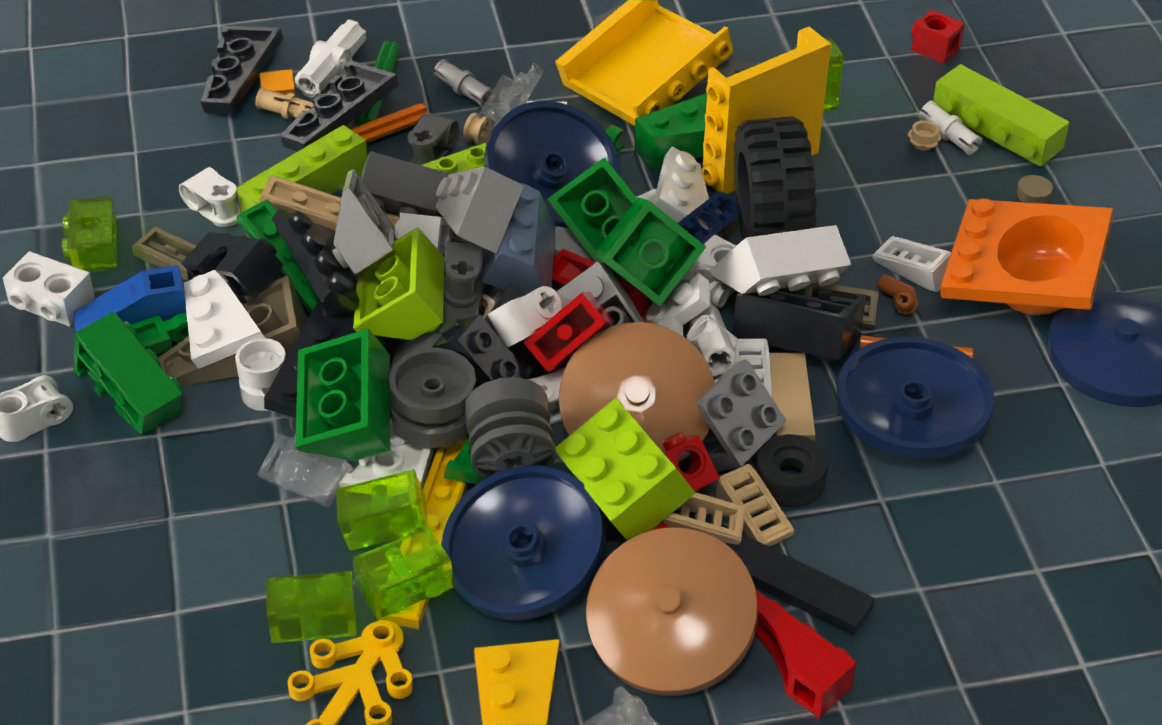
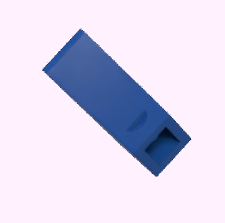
M179 265L141 271L73 312L75 331L81 330L113 311L123 322L128 321L130 324L160 315L163 322L177 314L187 313Z

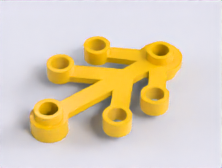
M386 620L376 621L365 627L361 637L336 644L329 639H318L311 644V662L320 669L331 667L337 660L357 655L361 656L355 664L312 676L307 671H296L289 676L287 681L289 694L296 701H306L316 693L339 687L320 718L313 719L306 725H338L358 692L365 707L366 725L392 724L391 708L386 702L381 700L372 671L380 661L387 674V692L391 697L402 699L411 694L413 690L412 675L408 670L402 668L398 653L404 643L402 629L397 624ZM323 651L329 652V654L325 656L317 655L318 653ZM397 681L406 682L402 686L393 685V683ZM301 683L308 684L304 688L295 687L296 685ZM375 714L385 715V717L381 719L372 718V716Z

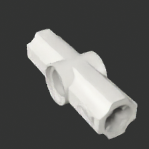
M347 20L345 24H341L326 42L318 40L314 44L310 54V61L295 76V86L301 90L304 96L314 98L316 94L323 91L335 75L342 76L346 72L344 65L349 60H352L354 53L366 41V31L359 26L358 22Z
M710 303V307L690 320V330L686 339L703 355L713 377L717 375H724L735 364L734 357L736 352L734 348L737 343V337L726 329L720 311Z

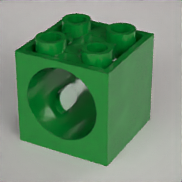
M638 197L594 252L593 256L609 266L622 279L631 283L650 301L661 306L706 249V246L649 200Z

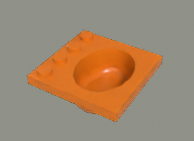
M969 199L940 285L941 298L1005 303L1016 312L1032 316L1048 315L1065 308L1091 310L1112 226L1113 208Z

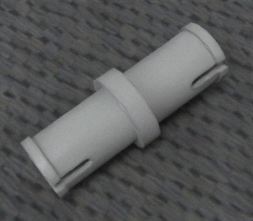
M442 59L436 64L434 76L453 87V91L456 94L467 96L483 108L492 103L493 95L495 94L494 89L476 80L472 72L468 70L462 71L447 59Z

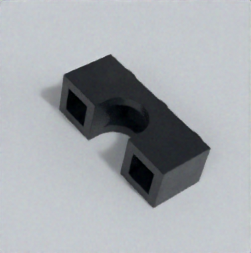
M208 232L181 263L193 277L215 270L238 295L256 298L284 266L275 256L277 251L274 246L263 238L253 239L244 235L240 237L228 233L220 234Z

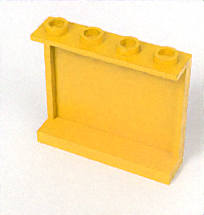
M628 0L555 62L564 86L635 126L636 118L675 104L708 75L709 68H716L734 50L729 28L726 26L714 34L660 6L658 0Z
M811 27L798 31L796 49L726 78L714 67L709 68L708 85L706 88L707 104L703 142V168L701 174L704 177L705 183L717 192L729 194L736 191L734 182L735 133L737 127L746 120L793 116L804 123L811 145V156L819 153L831 43Z

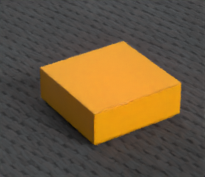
M292 69L260 73L261 88L285 95L288 93L295 94Z

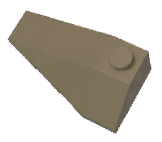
M288 275L268 283L256 298L245 296L244 298L247 302L243 304V307L264 337L275 340L284 347L286 357L308 320ZM189 336L158 358L162 370L168 377H175L181 386L238 376L235 360L236 354L198 369L191 360Z

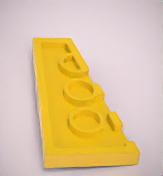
M559 639L474 648L482 725H548L551 696L555 682V670L560 650Z

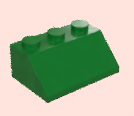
M604 157L547 200L595 262H601L593 256L594 252L637 197Z
M369 329L298 350L295 447L298 451L351 461L390 451V354Z

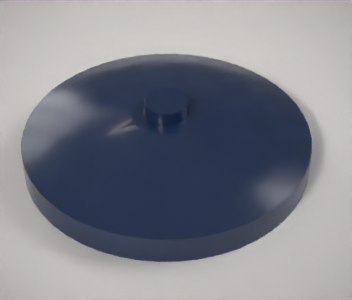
M555 101L529 102L512 109L495 126L487 141L484 152V167L540 191L556 227L568 228L547 199L604 157L621 177L618 153L611 138L601 125L583 111Z
M1098 292L1094 295L1091 310L1065 308L1055 314L1048 333L1047 352L1054 369L1069 385L1091 398L1113 405L1146 407L1162 404L1161 303L1130 293Z
M894 337L873 342L855 352L847 360L839 375L837 404L847 426L859 438L871 446L901 457L934 459L961 452L982 437L990 424L994 407V391L988 376L979 364L957 348L927 338Z
M526 465L497 472L470 489L451 512L441 542V557L444 571L462 600L476 611L493 618L526 620L549 614L579 595L598 570L606 542V530L602 513L597 503L585 490V485L574 476L562 470L548 466Z

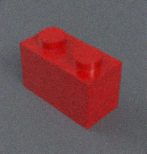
M582 292L523 343L547 372L555 371L566 363L585 341L609 327L614 320L591 292Z

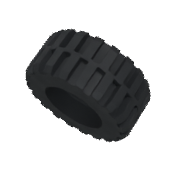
M793 116L746 120L741 123L735 133L734 182L742 238L815 228L817 208L816 182L811 145L804 123Z

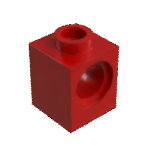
M931 9L924 17L917 19L912 27L911 36H913L911 50L945 64L961 48L965 23Z
M682 431L662 441L664 447L660 450L694 491L720 478L699 435L685 436ZM684 451L688 452L692 459L691 467L685 473L678 467V458Z

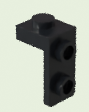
M480 314L460 320L458 317L451 319L441 328L440 333L442 336L432 346L433 348L453 350L458 354L464 353L487 382L499 378H522L526 373L522 364Z

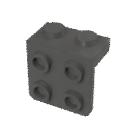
M747 360L737 361L697 401L698 410L720 442L709 454L716 471L728 469L731 472L746 465L752 455L765 442L770 440L772 435L786 422L785 417Z

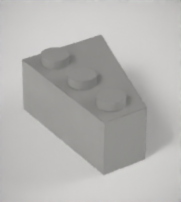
M487 167L449 174L448 177L442 179L438 186L436 196L439 199L435 208L457 236L497 254L524 185Z

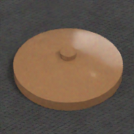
M644 322L623 323L606 328L590 337L576 350L563 372L559 389V407L563 426L569 437L613 399L617 398L659 449L664 447L662 444L664 439L682 431L685 436L699 435L702 442H704L711 428L698 410L697 401L714 384L713 375L699 350L685 337L669 328ZM684 451L680 454L678 466L691 457L688 452Z
M678 527L661 528L631 538L606 558L590 586L586 605V620L590 638L599 657L618 679L637 690L649 694L682 696L696 693L715 685L728 676L741 663L755 637L758 625V600L755 586L747 567L741 558L724 542L694 529Z

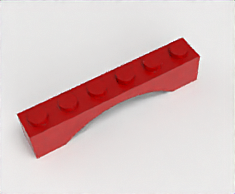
M661 522L652 530L670 527ZM756 590L758 625L755 637L772 656L781 674L786 695L820 719L852 689L857 662L844 649L835 647L818 635L812 626L800 622L785 611L777 601L768 599Z

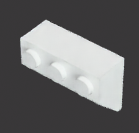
M837 225L747 237L711 268V272L715 278L741 294L758 292L759 296H765L776 292L780 288L788 287L789 291H796L811 283H818L819 286L833 284L840 279L839 274L851 266V262Z

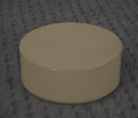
M1027 175L1019 180L1016 195L1021 202L1047 204L1051 199L1053 185L1042 176Z

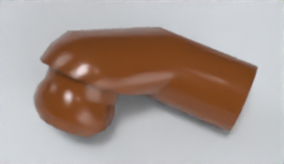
M886 274L880 277L877 290L893 298L896 310L904 315L915 312L919 304L915 288Z

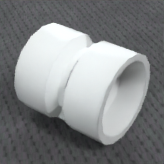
M267 338L253 339L244 343L236 352L235 360L242 400L248 407L254 410L268 411L264 409V397L286 359L284 347L275 340Z

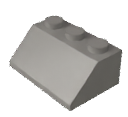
M353 168L347 173L333 243L336 248L332 251L340 265L344 269L350 267L356 275L393 250L395 227Z

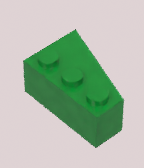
M707 93L635 119L634 151L651 169L662 168L664 156L672 146L679 151L691 154L694 158L703 157Z
M113 311L75 332L74 372L80 378L87 374L97 384L93 386V389L100 397L106 393L110 395L116 402L113 405L114 410L141 435L180 413L183 395L181 385L175 377H168L162 370L156 354L150 348L145 349L138 341L134 328L128 321L123 322Z

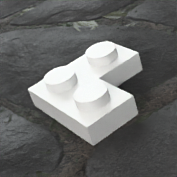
M698 273L687 282L679 284L661 306L653 303L646 312V323L664 326L683 336V325L710 307L709 280Z

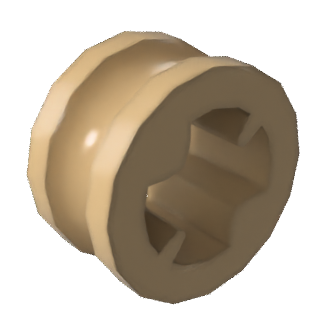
M472 113L464 126V141L469 143L474 141L476 145L486 143L492 129L491 118L486 116L481 118L479 114Z

